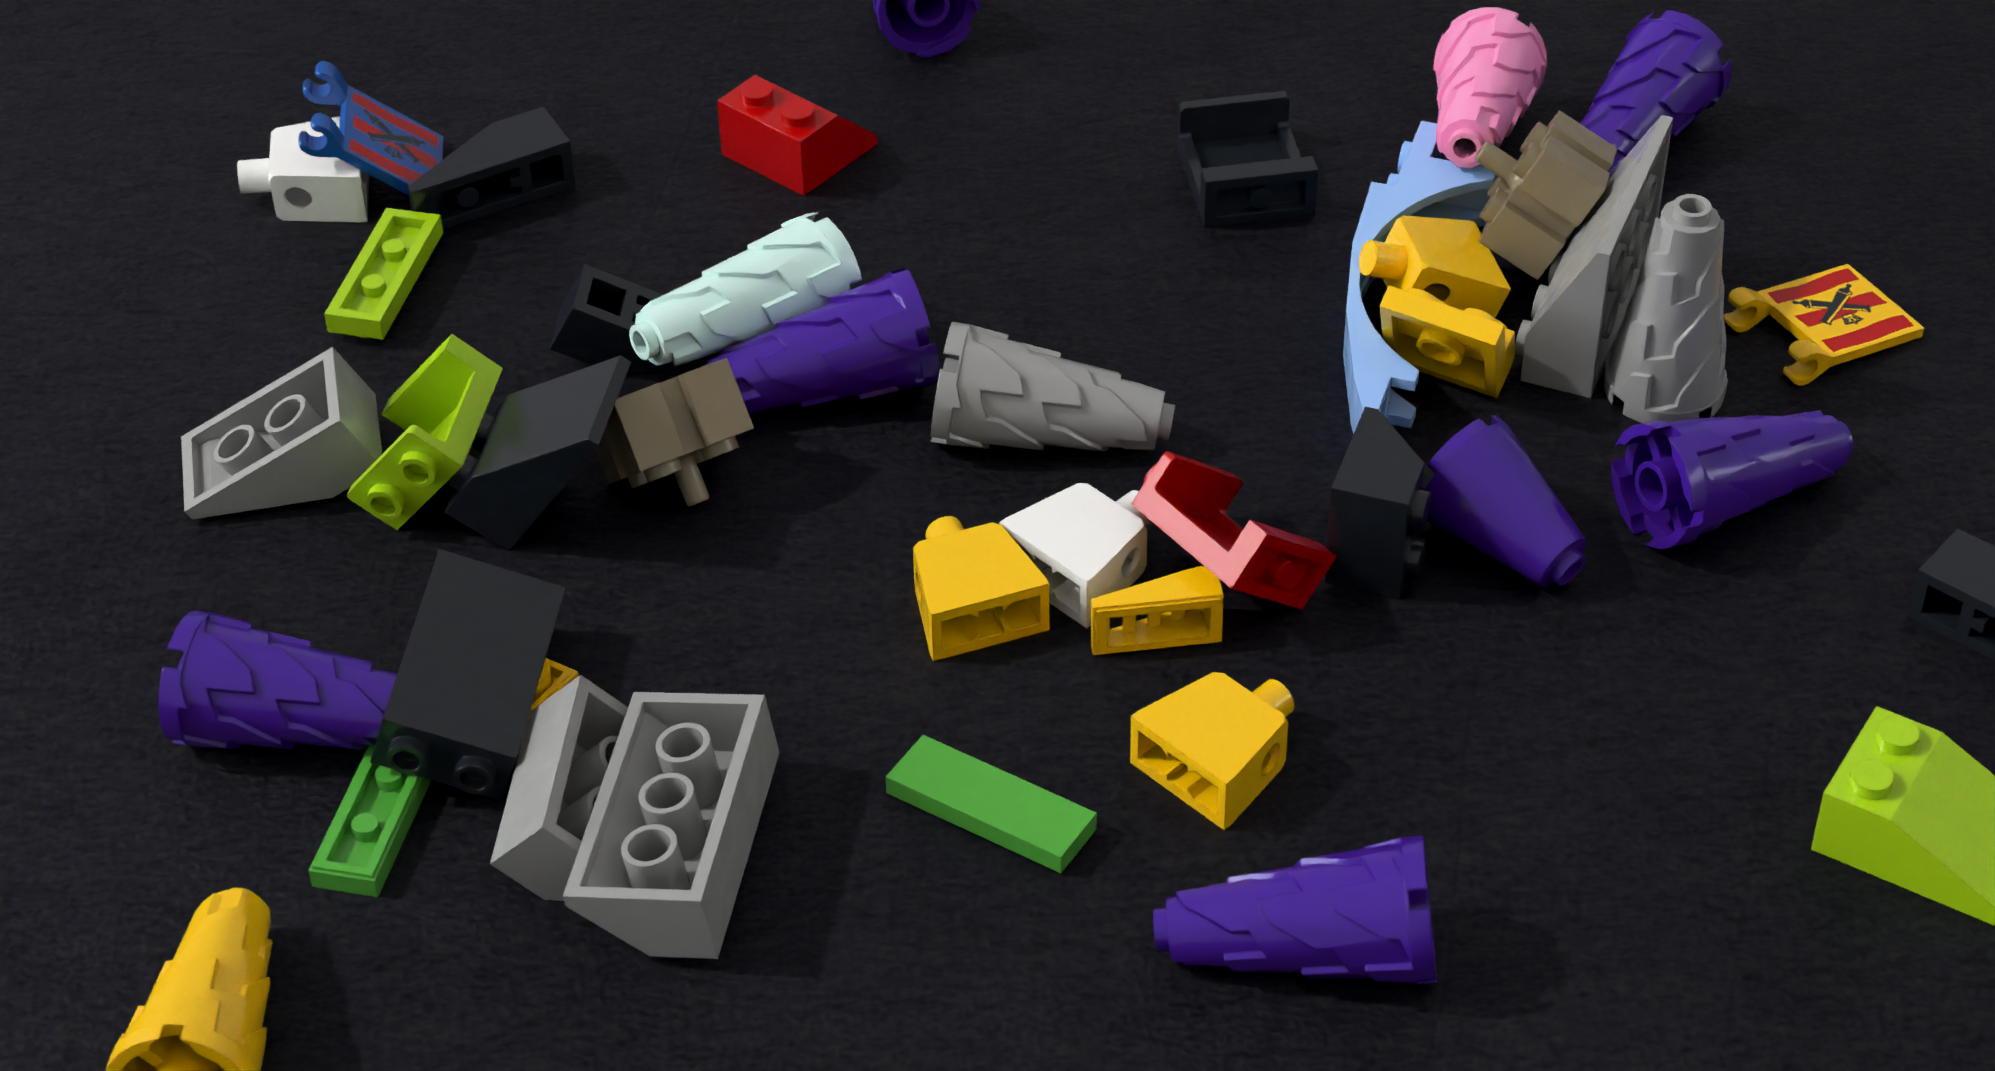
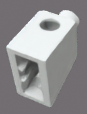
M340 116L333 117L332 119L339 128ZM311 122L274 129L271 132L269 158L238 160L237 173L241 194L272 192L276 216L282 221L368 222L369 174L339 158L315 157L304 153L298 144V137L302 130L314 137L324 135L314 131L311 128Z
M1077 483L999 522L1049 582V603L1085 628L1091 626L1092 598L1130 587L1143 574L1146 568L1147 525L1152 523V521L1131 504L1139 492L1137 490H1132L1117 501H1113L1089 484Z

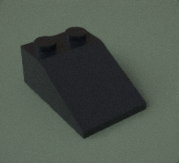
M621 355L509 394L492 415L485 411L472 442V449L467 454L463 466L446 482L447 485L454 488V491L444 513L510 551L598 447L631 361Z

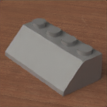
M633 692L562 896L566 907L648 956L718 959L780 753L765 695Z

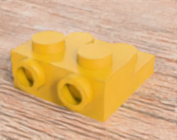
M1389 285L1379 306L1383 340L1400 357L1418 369L1419 372L1498 398L1515 360V331L1507 329L1502 322L1482 310L1467 308L1463 311L1448 306L1426 291L1414 288L1404 291Z

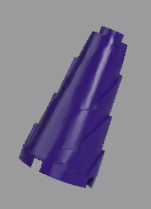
M1666 10L1660 18L1652 19L1653 12L1643 18L1625 38L1627 40L1626 45L1621 50L1616 62L1609 71L1607 79L1593 99L1588 113L1580 122L1581 125L1617 148L1613 165L1608 170V173L1611 174L1661 115L1673 117L1670 138H1675L1703 110L1711 108L1728 88L1732 76L1731 60L1729 58L1722 65L1718 53L1724 47V44L1710 28L1699 20L1687 14Z
M906 267L886 273L882 278L828 298L829 304L776 323V329L720 351L717 357L707 360L706 363L708 365L724 358L728 359L749 414L800 403L801 407H807L858 395L860 400L917 387L927 388L937 385L940 372L937 348L935 343L930 344L927 328H931L910 271Z
M1821 410L1783 416L1749 415L1741 417L1692 418L1673 422L1655 420L1631 426L1618 439L1615 447L1627 445L1625 458L1611 461L1612 486L1621 515L1632 533L1635 535L1648 531L1654 538L1651 542L1645 543V545L1657 549L1671 548L1694 542L1700 534L1718 528L1725 520L1757 509L1770 500L1834 476L1835 473L1833 471L1840 470L1847 463L1849 454L1852 451L1853 439L1850 430L1844 423L1838 421L1833 416L1823 414Z
M199 610L191 611L182 618L176 627L167 649L182 651L184 654L178 668L162 666L159 686L160 724L165 738L174 740L171 743L226 749L240 748L241 745L293 749L295 744L361 749L367 745H375L397 673L374 668L371 661L311 648V641L252 628V622Z
M1423 835L1400 837L1366 846L1363 849L1302 858L1291 867L1228 877L1226 882L1222 884L1177 891V896L1167 898L1166 908L1154 909L1153 911L1157 952L1170 951L1172 962H1183L1184 965L1229 967L1234 972H1301L1302 975L1311 979H1374L1381 982L1412 984L1437 983Z

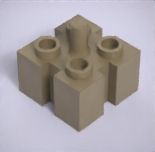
M1560 110L1548 126L1541 122L1534 126L1520 148L1522 155L1518 160L1489 141H1486L1476 154L1475 161L1498 177L1487 194L1490 199L1479 216L1486 221L1479 242L1538 280L1562 249L1573 229L1580 225L1604 193L1610 175L1608 170L1613 165L1617 148Z
M728 359L718 360L617 398L601 441L595 449L608 484L628 478L632 489L674 473L688 507L709 499V494L697 463L739 448L735 436L754 428Z

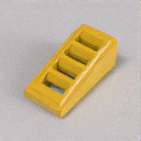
M1199 566L1092 598L1091 649L1093 655L1222 642L1224 594L1220 579L1205 566ZM1147 614V618L1136 621V615ZM1122 617V626L1110 629V618Z

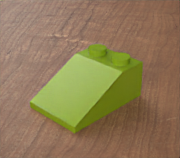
M1876 706L1823 793L1811 850L1995 926V775L1943 732Z

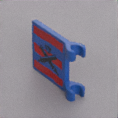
M320 61L315 66V75L328 83L319 85L311 81V79H306L303 82V94L309 101L317 104L341 105L339 128L331 117L323 113H315L311 118V128L324 135L314 137L306 131L302 130L300 132L298 144L304 153L315 157L339 158L409 195L408 186L443 160L442 135L349 86L339 70L330 62Z

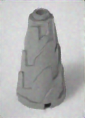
M1685 194L1677 197L1675 200L1666 203L1661 211L1660 218H1655L1646 257L1642 261L1634 293L1631 295L1630 302H1628L1621 331L1617 335L1613 350L1606 357L1603 382L1604 392L1612 405L1613 398L1616 395L1624 401L1623 415L1641 423L1655 420L1673 422L1699 418L1700 412L1707 408L1711 410V418L1720 409L1725 398L1728 379L1725 370L1726 332L1723 314L1724 282L1722 277L1724 220L1720 218L1710 201L1700 195Z
M951 323L943 354H948L949 358L945 359L943 369H940L931 424V442L989 449L990 445L1043 450L1044 445L1105 452L1109 447L1155 450L1157 439L1169 441L1175 405L1163 403L1165 391L1138 382L1121 379L1119 372L1060 358L1061 352L1009 340V335L965 323Z

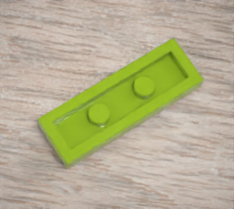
M393 208L385 209L324 313L328 332L381 340L385 338L443 234L441 215Z

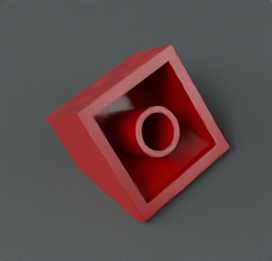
M756 75L717 100L722 155L802 196L807 195L878 144L876 134Z

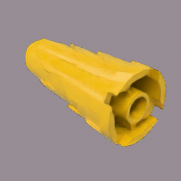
M232 888L213 893L195 910L173 960L165 962L145 1006H138L126 1033H122L110 1055L106 1071H261L267 1039V1027L262 1028L271 984L270 978L266 977L272 940L267 938L271 924L270 909L258 895L244 888Z

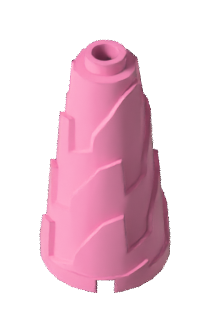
M1482 7L1470 10L1451 21L1449 29L1444 35L1442 33L1436 48L1433 69L1436 71L1438 90L1436 100L1439 107L1436 141L1439 152L1444 153L1446 158L1455 163L1456 167L1473 168L1481 165L1475 161V156L1486 141L1500 147L1504 137H1508L1512 132L1518 118L1523 117L1544 81L1547 67V51L1544 41L1531 22L1530 26L1527 27L1524 23L1517 20L1519 14L1499 7Z

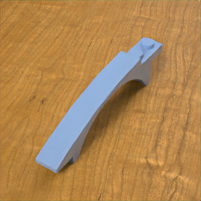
M1421 121L1413 142H1403L1398 160V174L1391 173L1387 184L1371 181L1352 242L1343 359L1353 434L1365 407L1378 409L1392 425L1411 428L1416 415V407L1399 396L1391 387L1415 391L1419 380V370L1400 357L1382 339L1366 314L1362 298L1376 277L1365 276L1360 271L1359 257L1362 247L1369 240L1385 242L1395 221L1403 215L1474 221L1477 227L1485 226L1486 221L1479 216L1490 199L1487 194L1497 175L1485 167H1456L1452 161L1440 159L1441 152H1439L1436 141L1437 123Z

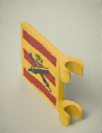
M1849 264L1758 292L1746 287L1735 288L1730 292L1728 301L1737 309L1732 313L1724 314V322L1739 333L1748 331L1770 314L1793 334L1798 341L1790 345L1788 353L1797 362L1791 366H1785L1782 373L1798 386L1809 384L1829 367L1921 338L1924 332V327Z

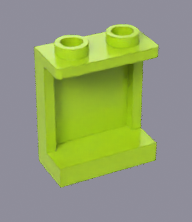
M451 334L388 399L381 415L405 431L351 485L347 494L348 499L395 530H398L463 466L503 368L454 334Z

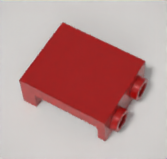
M1169 451L1165 452L1158 463L1146 474L1143 486L1131 504L1231 589L1303 609L1337 556L1320 542L1253 520H1249L1245 528H1242L1227 515V508L1243 484L1240 478L1225 470Z

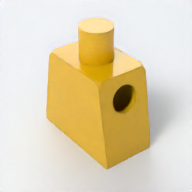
M1403 215L1395 221L1385 242L1369 240L1364 244L1360 252L1359 268L1363 275L1382 278L1387 288L1390 285L1404 291L1412 288L1426 291L1448 306L1463 311L1467 308H1475L1495 318L1511 290L1490 249L1479 242L1481 232L1474 221Z
M944 516L936 519L928 526L925 533L926 540L919 541L913 547L916 597L929 653L933 661L1050 630L1049 582L1002 525L991 522L964 529L956 517Z
M1212 672L1131 715L1130 763L1218 827L1225 830L1233 824L1283 768L1286 761L1288 721L1285 717L1294 710L1293 697L1289 690L1275 679L1267 680L1251 692L1226 674Z

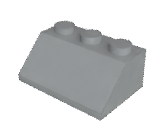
M582 675L575 678L529 713L490 865L544 900L564 901L562 896L628 709L627 706Z

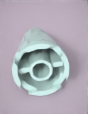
M814 212L788 220L781 224L782 228L748 244L746 251L703 271L702 277L647 303L636 314L635 325L630 328L629 336L632 347L641 359H648L657 366L670 362L677 366L719 353L735 344L776 329V323L829 304L828 298L849 291V285L862 280L855 255L842 232L829 218L814 222L815 215L818 214Z

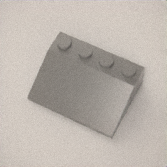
M1661 115L1609 175L1604 193L1580 225L1576 226L1567 237L1564 244L1565 252L1559 251L1551 262L1548 275L1549 286L1540 285L1534 298L1531 313L1533 320H1523L1517 334L1515 355L1523 356L1520 381L1591 398L1604 369L1606 357L1612 351L1617 335L1621 330L1628 302H1630L1631 295L1635 290L1642 261L1646 257L1655 218L1659 217L1673 117Z

